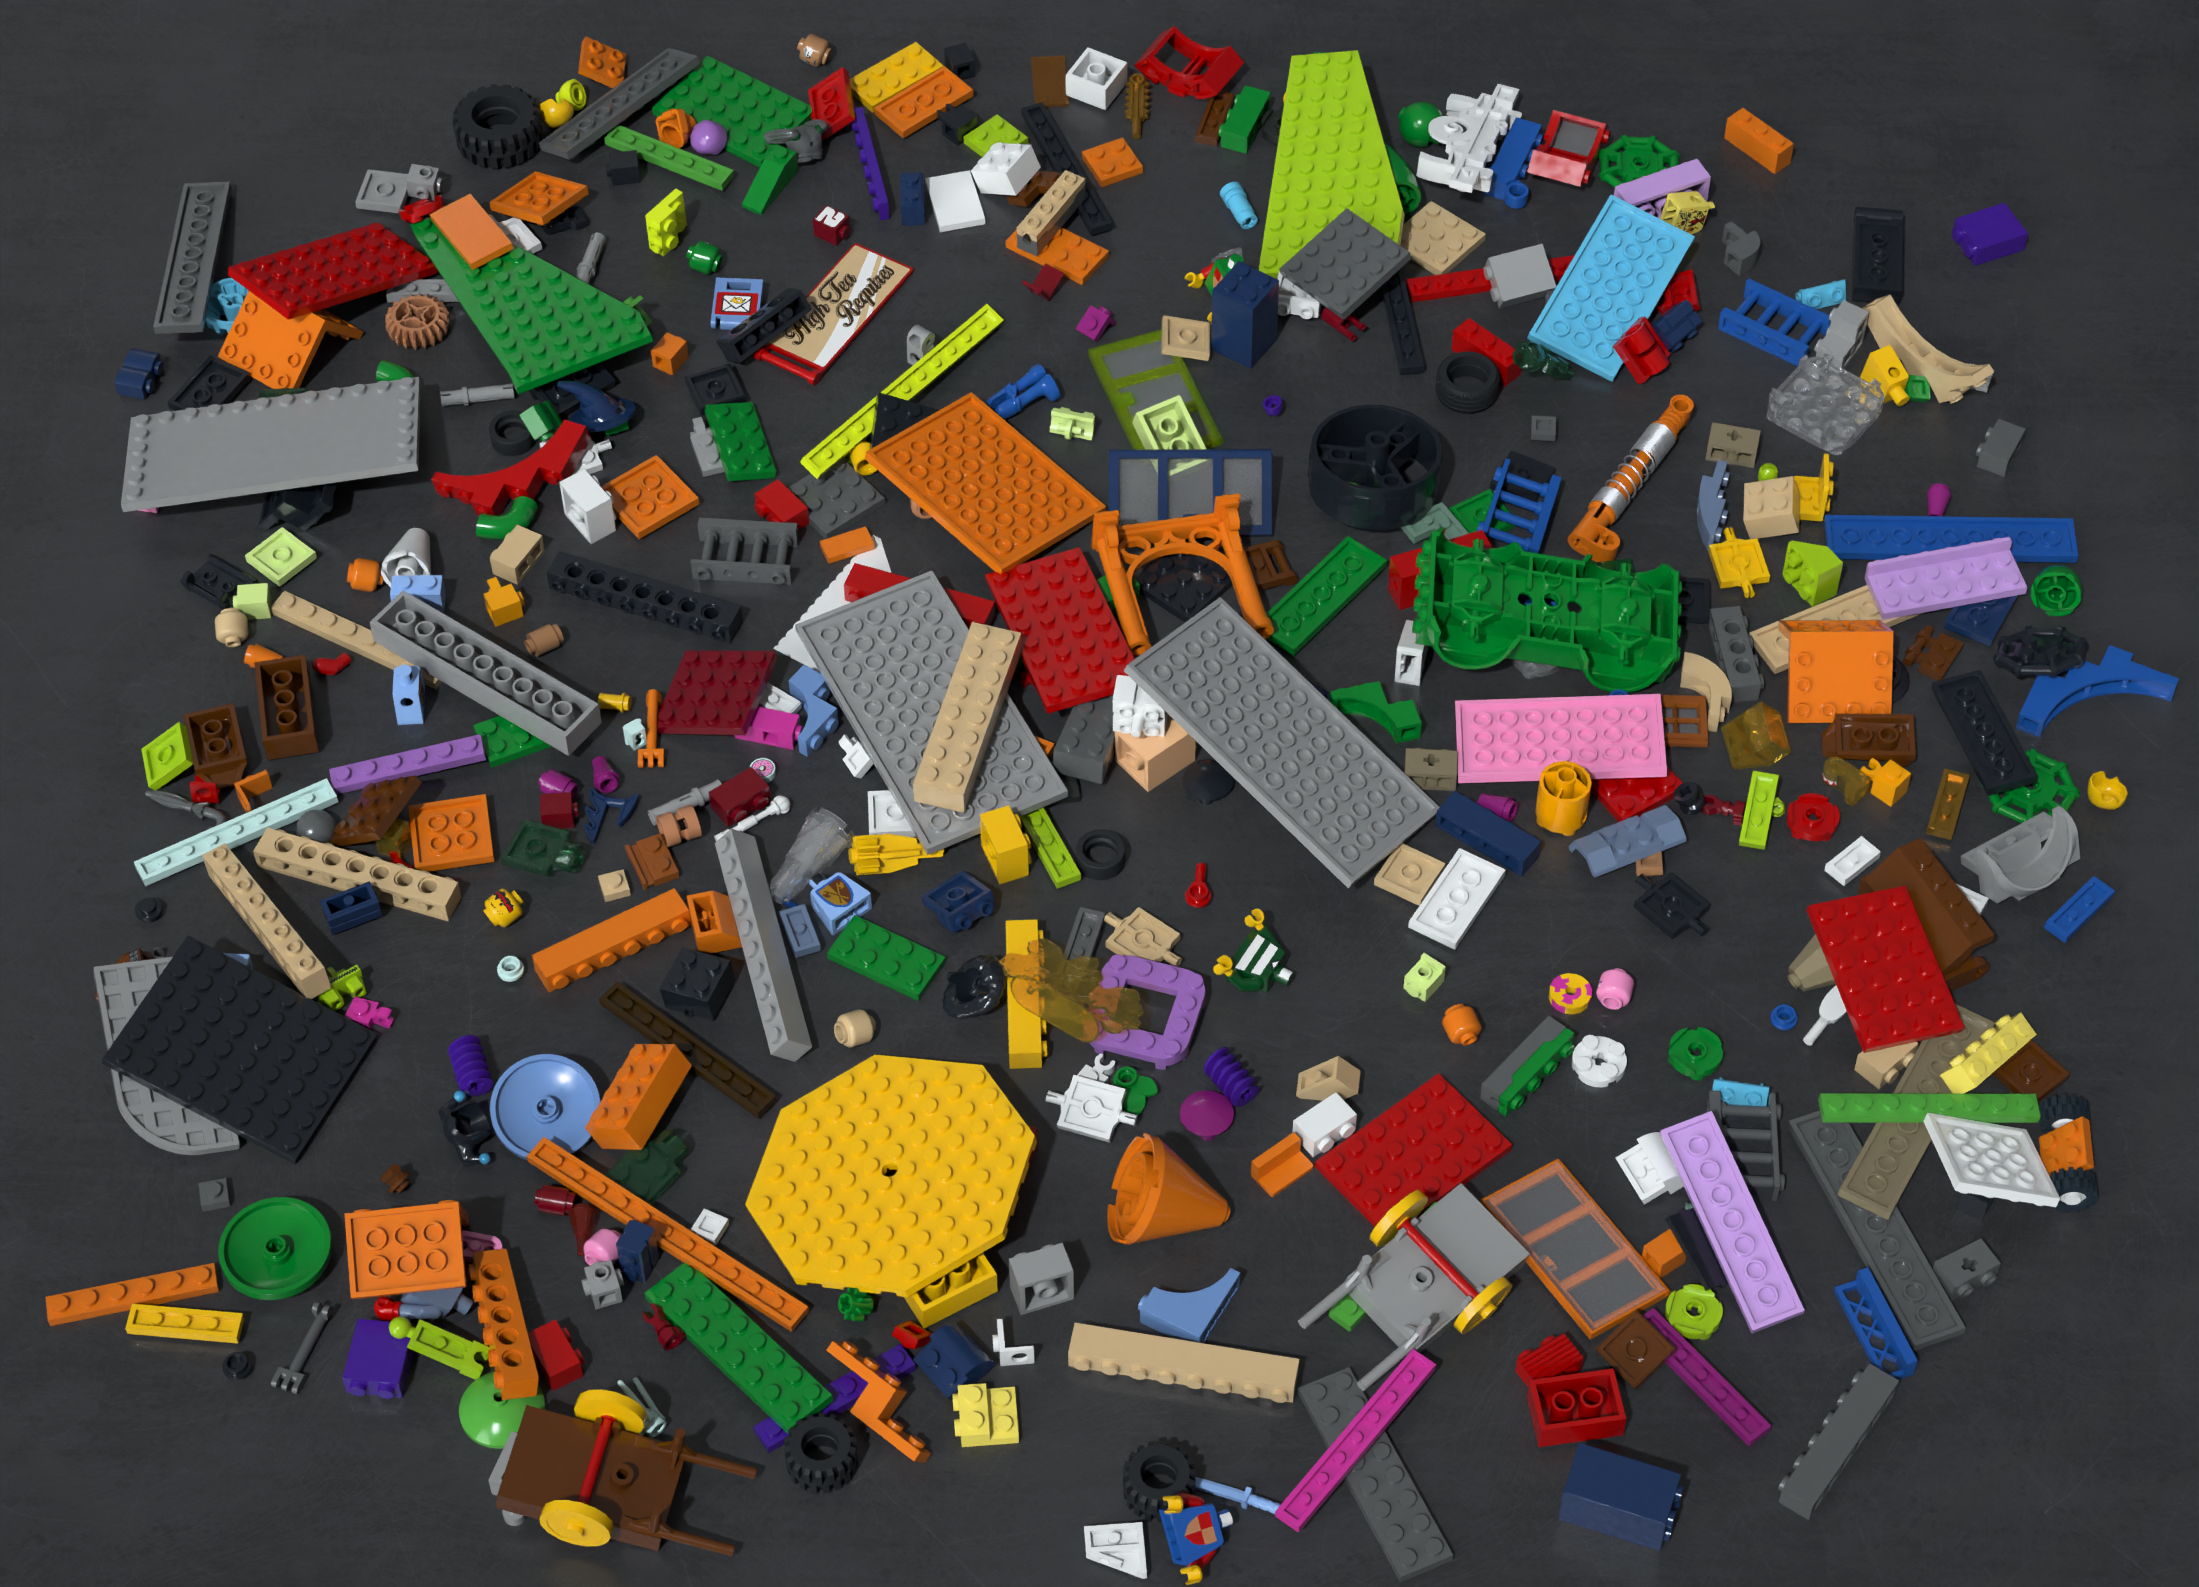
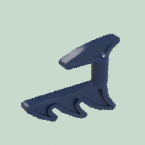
M594 788L590 789V800L595 811L591 810L589 806H585V812L592 827L585 823L584 828L591 844L596 843L608 806L621 808L617 819L618 827H621L635 809L639 800L638 794L625 799L607 797L599 794Z

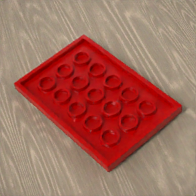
M1906 885L1808 906L1806 911L1863 1053L1962 1032L1964 1025Z
M1438 1073L1315 1161V1168L1375 1227L1393 1206L1410 1193L1421 1190L1428 1198V1201L1416 1217L1418 1219L1434 1202L1440 1201L1460 1183L1465 1185L1512 1150V1144Z

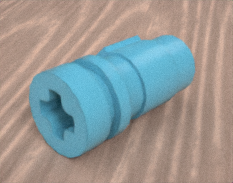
M1238 182L1226 184L1220 191V196L1225 205L1231 210L1236 221L1243 229L1252 228L1257 223L1258 218L1247 200L1246 193Z

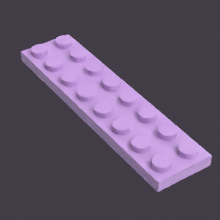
M1712 1111L1660 1130V1136L1751 1333L1753 1334L1804 1314L1803 1305Z

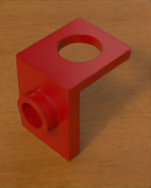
M195 775V782H190L192 802L219 803L221 788L217 789L216 783L204 782L198 775Z

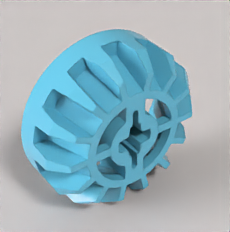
M226 278L212 284L205 319L207 326L222 335L226 331L229 333L249 290L233 278ZM224 315L227 321H221L220 316Z

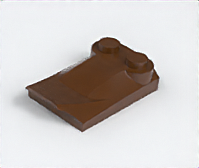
M234 703L184 714L183 718L187 727L196 775L204 782L216 783L217 789L232 786L234 783L241 781L247 759Z
M1835 714L1831 725L1822 732V757L1871 760L1874 758L1883 761L1891 759L1901 767H1906L1912 761H1915L1913 714Z

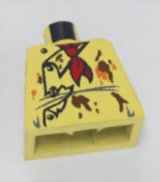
M1697 191L1669 193L1660 219L1689 234H1694L1702 230L1707 216L1715 214V205L1711 201L1706 202Z

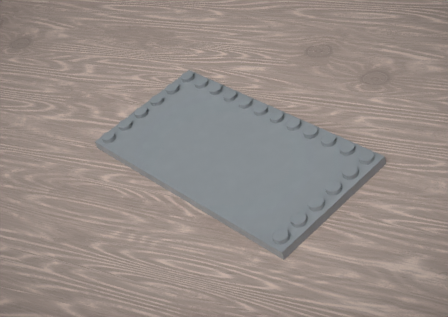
M405 377L400 380L379 381L364 385L356 384L343 388L334 387L328 390L307 391L293 395L284 394L278 397H263L257 400L235 401L229 404H213L207 407L187 408L172 412L164 411L150 415L141 414L131 417L121 498L123 512L418 471L421 402L420 378Z
M933 571L795 625L798 636L927 855L979 834L980 814L1009 805L1013 814H1018L1020 817L1068 797V790L1007 693L965 812L914 801L913 782L969 629Z
M1221 597L1134 659L1124 669V672L1347 888H1350L1433 819L1440 808Z

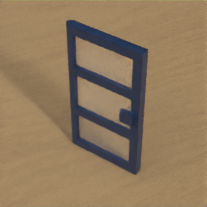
M1109 449V511L1119 510L1118 526L1213 513L1216 496L1239 493L1241 497L1239 505L1240 529H1238L1240 537H1272L1273 454L1271 449Z

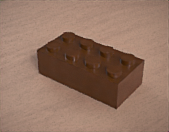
M306 655L254 662L262 740L267 760L319 752L311 677Z

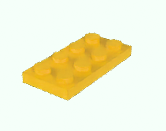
M914 42L850 79L851 93L873 113L874 107L944 65L921 45Z

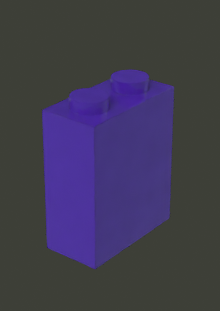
M2005 203L1955 218L1952 229L1953 240L1958 242L1965 256L1975 266L2023 251L2028 237L2027 231Z
M357 1319L342 1378L346 1392L356 1396L368 1394L378 1395L385 1399L393 1397L403 1398L414 1350L407 1348L411 1338H394L389 1331L390 1322Z

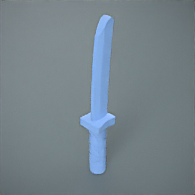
M1196 1477V1490L1240 1502L1241 1507L1247 1509L1248 1505H1252L1275 1514V1511L1281 1505L1254 1495L1250 1487H1246L1245 1491Z

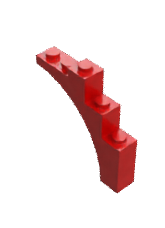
M564 420L556 433L542 448L527 459L509 468L474 476L449 475L435 472L431 480L439 495L446 498L450 496L459 499L465 504H472L477 516L481 513L500 516L510 497L514 500L516 497L525 496L534 500L544 480L552 485L560 484V481L572 476L591 441V437L586 426Z

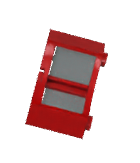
M1553 110L1544 135L1546 143L1545 145L1540 144L1536 150H1533L1527 172L1580 187L1588 184L1597 163L1599 151L1602 149L1603 144H1608L1611 135V131L1608 130L1609 126L1605 123Z

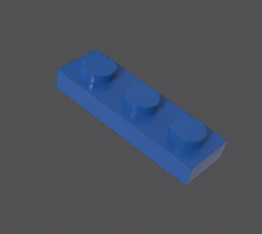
M2093 876L2045 922L2044 929L2066 943L2113 898L2115 890Z

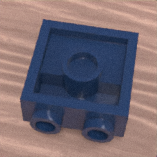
M965 871L959 872L920 896L923 905L937 914L939 922L953 933L968 929L973 921L982 916H989L993 909L997 907L992 890Z

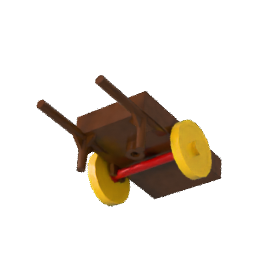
M600 1389L581 1393L574 1407L577 1418L526 1405L497 1494V1509L538 1519L541 1526L552 1536L580 1546H601L610 1539L658 1551L661 1540L664 1538L727 1556H733L735 1545L670 1528L666 1523L685 1461L751 1479L755 1478L757 1468L693 1451L684 1444L685 1430L682 1428H678L675 1431L674 1439L667 1442L637 1435L641 1433L647 1420L646 1410L630 1397L617 1392Z

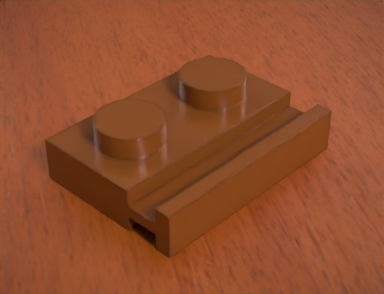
M661 833L639 840L635 845H625L628 858L644 890L648 889V886H658L680 878L679 871Z

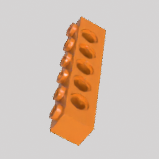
M507 1249L473 1252L472 1264H468L467 1267L469 1281H474L473 1299L474 1302H479L480 1305L478 1307V1320L480 1324L484 1323L485 1326L483 1328L484 1344L490 1347V1350H488L489 1366L495 1368L493 1373L495 1389H500L502 1400L536 1396L539 1377Z

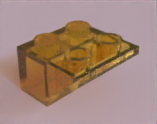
M1761 701L1721 727L1730 762L1735 770L1771 766L1791 753L1780 713Z

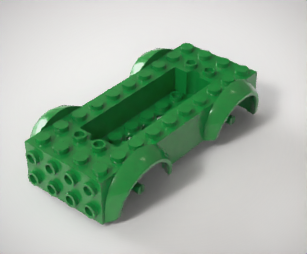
M1443 527L1431 532L1429 539L1423 542L1422 553L1417 554L1416 567L1419 568V574H1417L1415 579V589L1418 590V596L1415 597L1413 610L1417 612V618L1414 619L1412 633L1416 634L1415 644L1432 646L1442 660L1452 666L1476 670L1491 667L1503 659L1509 658L1582 670L1587 679L1601 690L1612 692L1613 690L1620 689L1629 693L1646 688L1653 682L1662 683L1667 674H1671L1673 664L1679 661L1681 649L1677 647V640L1681 634V625H1678L1681 603H1678V596L1681 593L1682 582L1679 581V571H1676L1669 564L1662 563L1656 569L1646 572H1631V564L1622 563L1620 565V572L1598 566L1592 561V554H1587L1582 561L1525 552L1518 542H1512L1504 547L1483 549L1484 541L1482 539L1480 541L1479 539H1474L1473 548L1449 541L1444 535L1446 528ZM1520 594L1528 595L1532 603L1526 604V606L1522 605L1518 601V596ZM1544 599H1553L1556 606L1547 605ZM1570 602L1577 603L1581 607V612L1577 614L1573 611L1570 612L1567 604Z

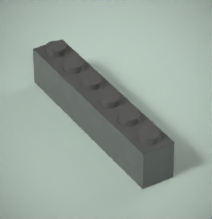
M1870 1363L1863 1372L1859 1370L1851 1382L1853 1387L1850 1392L1844 1391L1837 1402L1838 1409L1836 1412L1830 1411L1822 1424V1427H1824L1820 1434L1816 1432L1812 1436L1807 1446L1810 1448L1806 1455L1801 1453L1793 1465V1469H1795L1791 1476L1786 1474L1778 1487V1490L1781 1491L1780 1504L1810 1520L1896 1395L1899 1380Z

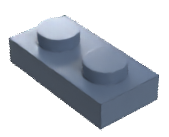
M805 904L779 911L780 919L795 958L821 951L819 940Z

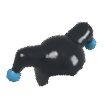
M458 1090L454 1093V1097L438 1111L439 1117L443 1122V1133L446 1139L455 1146L458 1157L463 1165L469 1166L478 1163L486 1165L491 1160L488 1153L476 1155L474 1154V1147L492 1134L491 1124L482 1108L474 1100L465 1102L457 1107L459 1102H463L466 1099L465 1092Z

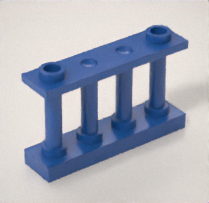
M1748 278L1743 297L1745 300L1736 311L1726 307L1721 311L1718 329L1802 368L1807 361L1809 350L1807 344L1817 332L1826 335L1831 321H1829V315ZM1754 303L1766 308L1756 321L1744 316ZM1775 312L1787 317L1777 331L1765 326ZM1796 322L1808 327L1798 341L1786 335Z
M1506 458L1503 467L1498 466L1493 480L1497 481L1489 509L1485 521L1479 522L1476 531L1483 530L1486 536L1508 544L1518 542L1525 552L1538 553L1562 477L1552 474L1549 484L1546 482L1541 484L1507 472L1510 459ZM1505 481L1540 493L1539 496L1544 497L1543 501L1538 500V502L1503 491L1501 490L1503 482ZM1499 499L1533 511L1534 515L1538 516L1537 520L1532 519L1531 521L1496 509L1497 500ZM1495 518L1527 529L1528 533H1531L1532 536L1531 538L1527 537L1524 539L1489 525L1491 519Z

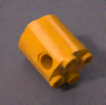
M1559 761L1546 766L1541 772L1535 810L1536 821L1539 826L1551 832L1572 836L1586 822L1592 782L1590 774L1584 767L1574 762Z

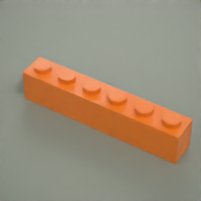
M675 888L533 954L534 969L549 993L556 989L564 988L567 984L579 978L587 977L602 967L610 966L619 959L633 955L651 944L659 943L662 939L674 933L684 931L687 927L691 926L689 909Z

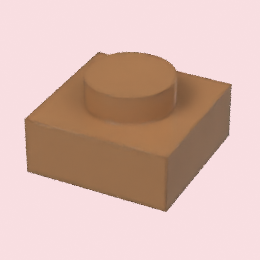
M1660 851L1637 860V876H1640L1642 873L1644 876L1663 875L1662 852Z

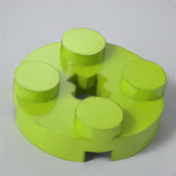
M1697 1284L1685 1285L1683 1289L1676 1292L1673 1291L1667 1299L1665 1308L1667 1322L1681 1336L1689 1339H1709L1712 1333L1720 1326L1723 1314L1721 1302L1719 1304L1715 1298V1293L1711 1290L1705 1291L1703 1286ZM1692 1307L1698 1308L1697 1312L1700 1315L1692 1316L1686 1310L1691 1311Z

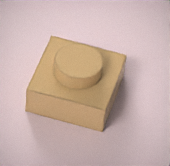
M624 869L598 876L605 902L631 896Z

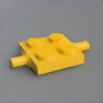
M1730 527V530L1726 528L1723 533L1727 541L1711 544L1708 549L1720 589L1739 586L1742 587L1745 598H1749V596L1752 598L1755 595L1752 585L1767 583L1770 579L1758 538L1748 540L1737 539L1734 529Z

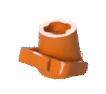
M672 108L656 118L660 141L679 149L687 143L693 127L696 125L694 118L685 113L683 109Z

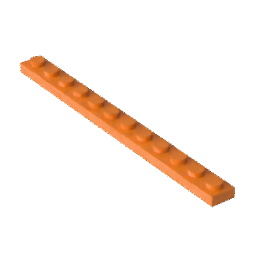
M543 1137L526 1156L530 1164L623 1224L627 1225L629 1220H635L653 1227L657 1246L700 1271L708 1279L790 1332H793L809 1312L808 1306L547 1138Z

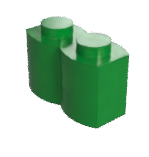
M550 400L538 403L519 415L533 439H540L542 442L551 438L563 423Z

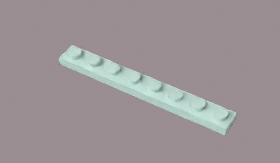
M326 778L134 861L135 868L144 885H150L203 862V854L224 843L229 849L235 848L262 836L266 828L276 830L299 820L301 815L309 810H322L338 803L337 795Z

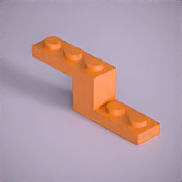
M846 1340L844 1342L832 1341L826 1351L868 1382V1385L850 1412L911 1460L925 1463L931 1455V1452L924 1448L925 1442L915 1435H907L902 1431L904 1426L890 1418L907 1393L900 1386L901 1381L890 1373L885 1375L879 1370L880 1365L875 1360L867 1356L863 1358L857 1353L859 1349L851 1342Z

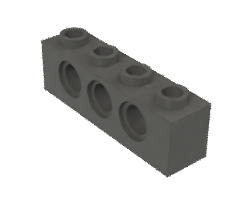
M1740 606L1710 609L1708 629L1718 666L1727 676L1731 686V703L1758 700L1760 690L1764 688V679L1762 674H1758V657L1756 654L1753 655L1752 652L1753 639L1751 635L1747 634L1748 621L1746 615H1742Z

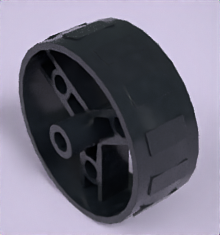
M1360 405L1340 410L1327 417L1313 434L1308 467L1310 495L1315 504L1326 515L1351 527L1366 530H1388L1412 524L1424 517L1432 509L1437 499L1443 460L1440 438L1425 420L1400 408L1386 405ZM1410 458H1413L1427 470V473L1419 479L1406 484L1398 469ZM1350 482L1361 483V486H1360V485H1355V484L1350 483Z

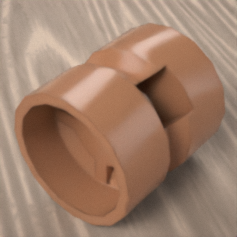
M691 804L678 808L676 814H672L669 811L656 816L659 833H661L667 848L680 844L683 838L689 841L702 836L697 815ZM680 820L682 821L684 830L682 831L680 830L678 821Z

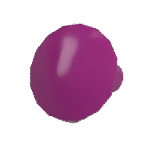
M1204 1090L1193 1093L1185 1099L1180 1109V1122L1188 1131L1200 1136L1205 1141L1213 1140L1216 1135L1226 1131L1234 1120V1110L1231 1102L1224 1095L1215 1091Z

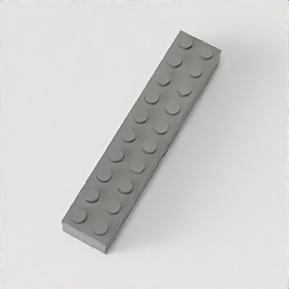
M404 590L370 621L374 642L413 665L419 666L423 671L568 756L602 723L598 703Z

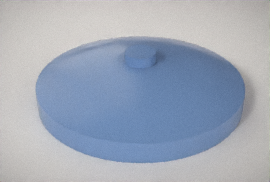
M539 1054L516 1062L502 1074L491 1096L490 1116L494 1131L499 1140L509 1151L520 1158L527 1160L526 1156L543 1137L570 1154L575 1155L592 1138L585 1127L592 1113L598 1107L600 1097L592 1077L578 1063L559 1055Z

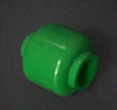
M699 241L695 246L691 245L689 247L686 258L689 259V267L704 275H710L712 272L716 273L718 271L723 256L720 255L718 247L705 241Z

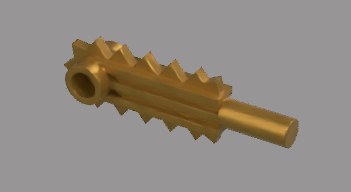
M1139 73L1133 74L1129 77V81L1125 83V86L1128 87L1125 90V93L1128 94L1125 100L1128 102L1124 105L1128 109L1124 113L1126 114L1125 118L1130 119V122H1132L1133 139L1141 137V122H1144V119H1148L1147 114H1149V110L1146 108L1150 106L1146 102L1150 100V97L1147 96L1150 93V90L1147 89L1150 83L1146 81L1147 77Z

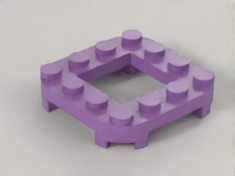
M1113 955L1100 973L1085 1015L1084 1031L1087 1041L1094 1048V1052L1104 1055L1105 1051L1152 1062L1155 1063V1069L1166 1070V1066L1176 1064L1181 1060L1185 1061L1189 1054V1046L1202 1008L1205 1007V986L1202 976L1188 969L1129 955ZM1129 984L1176 996L1163 1035L1113 1023L1124 990L1128 988Z

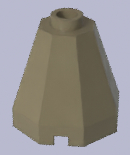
M1815 934L1788 969L1790 973L1787 975L1789 982L1795 989L1800 988L1803 992L1836 984Z

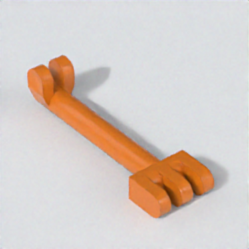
M650 689L646 694V707H648L646 749H638V768H644V759H648V768H654V759H658L659 767H664V748L657 749L658 706H662V695L655 689Z

